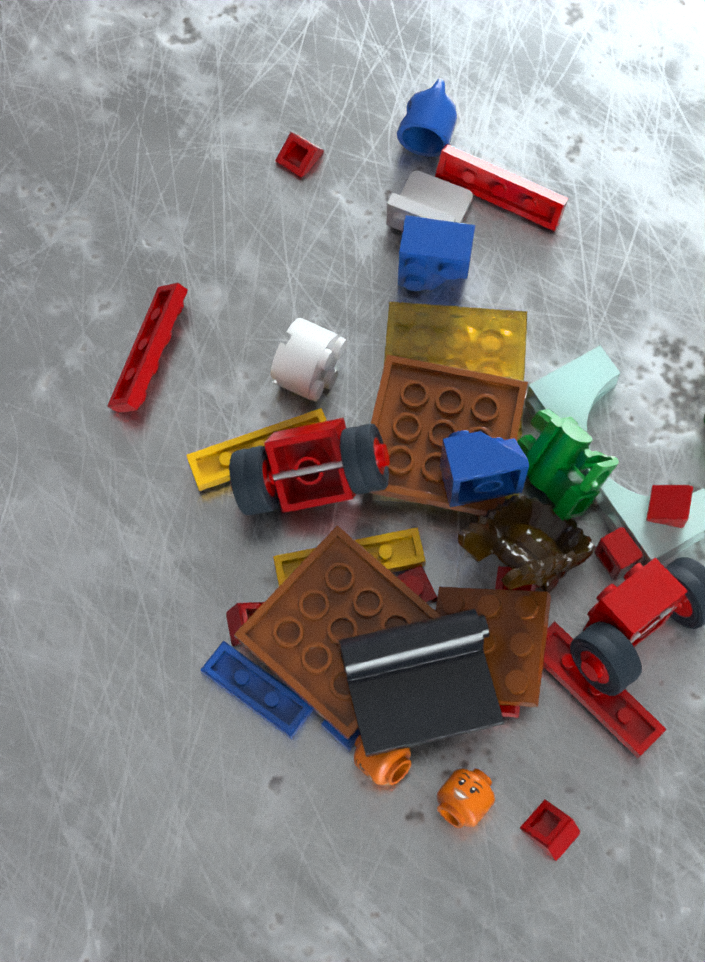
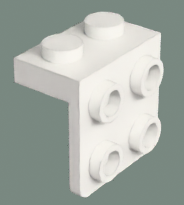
M413 171L401 194L392 193L387 202L386 225L403 231L406 215L461 223L472 202L473 194L470 190L421 171Z

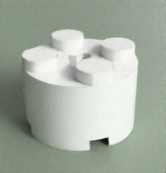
M298 318L287 330V333L292 335L287 344L280 342L271 366L270 377L275 379L272 381L274 384L316 402L324 388L330 390L333 387L338 376V370L334 369L337 359H340L345 352L347 340L334 332Z

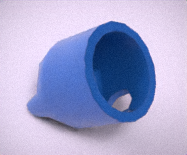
M442 78L437 79L431 88L417 92L410 98L407 103V114L402 119L397 130V139L400 144L408 151L420 156H440L446 144L450 145L457 123L456 105L445 93V81Z

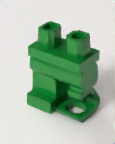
M550 409L539 410L531 420V425L540 433V436L536 440L531 434L523 435L517 441L529 462L528 478L536 488L543 491L556 505L553 511L562 521L583 516L600 493L599 489L619 464V460L617 457L607 456L599 451H591L589 445L593 441L592 437L579 427L578 423L571 416L560 418ZM590 469L586 476L579 470Z

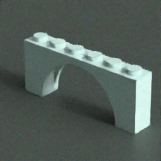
M600 345L531 383L528 386L525 406L532 417L539 410L550 409L560 418L571 416L578 423V426L587 432V420L590 411L606 393L615 388L620 372ZM584 469L579 471L584 476H586L590 469ZM610 477L599 489L600 493L592 503L594 505L598 504L606 515L605 521L611 532L620 527L626 529L643 554L642 558L637 562L643 566L655 557L662 563L705 538L704 488L692 494L689 518L684 528L646 521L650 497L632 492L620 486Z

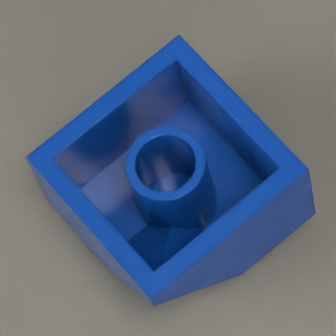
M406 215L399 250L398 286L405 287L411 291H432L449 279H467L475 225Z
M462 430L454 432L448 438L443 439L440 471L450 507L522 493L529 469V462L515 438L504 440L503 438H491L481 431L470 433L469 431Z

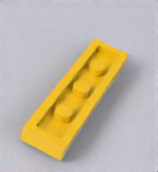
M322 408L187 454V460L198 490L202 491L230 481L229 465L233 452L256 446H265L264 442L276 431L327 421Z
M418 527L355 540L392 573L413 569L420 565L423 567L426 564ZM315 548L273 556L279 586Z

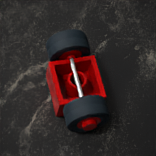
M344 418L276 431L264 442L265 446L237 450L232 453L230 458L231 488L236 503L244 515H256L274 511L278 508L279 502L282 512L285 513L352 500L356 494L380 491L388 486L389 453L375 424L370 423L346 428Z
M655 557L645 566L641 563L634 565L624 575L623 579L625 581L618 587L612 583L601 591L596 597L598 603L587 613L590 619L583 632L577 635L570 645L571 656L576 667L595 689L603 694L615 696L636 681L641 675L642 665L635 647L665 624L669 617L689 629H697L705 625V567L702 564L688 557H680L672 561L667 567H664Z

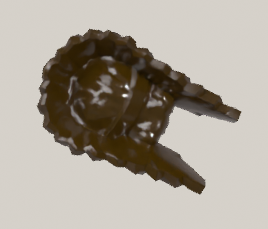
M512 495L510 499H505L502 505L498 504L495 509H489L485 516L480 515L477 522L469 523L468 529H463L458 533V543L477 562L494 554L502 563L512 568L501 579L509 590L534 584L541 591L550 593L557 586L559 580L566 576L569 570L584 563L596 548L591 543L592 539L590 536L584 535L583 529L577 527L575 520L571 518L562 521L553 511L550 504H542L536 497L529 499L526 495L520 498L517 495Z

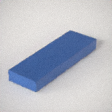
M224 640L200 669L203 675L290 739L294 737L314 710L294 691Z

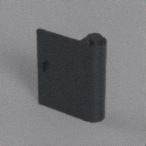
M471 609L338 640L366 757L504 725V719L483 650L484 638L489 637V628L484 614L478 616L476 610Z

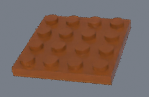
M387 355L371 424L376 425L383 443L388 449L390 459L388 466L389 479L386 489L369 493L485 516L489 509H495L498 504L502 505L505 501V496L455 507L449 506L440 471L442 442L450 434L462 430L469 431L470 433L481 431L491 438H503L504 440L515 438L517 440L528 382Z
M337 525L239 628L234 636L348 740L359 727L338 640L432 619L441 615Z

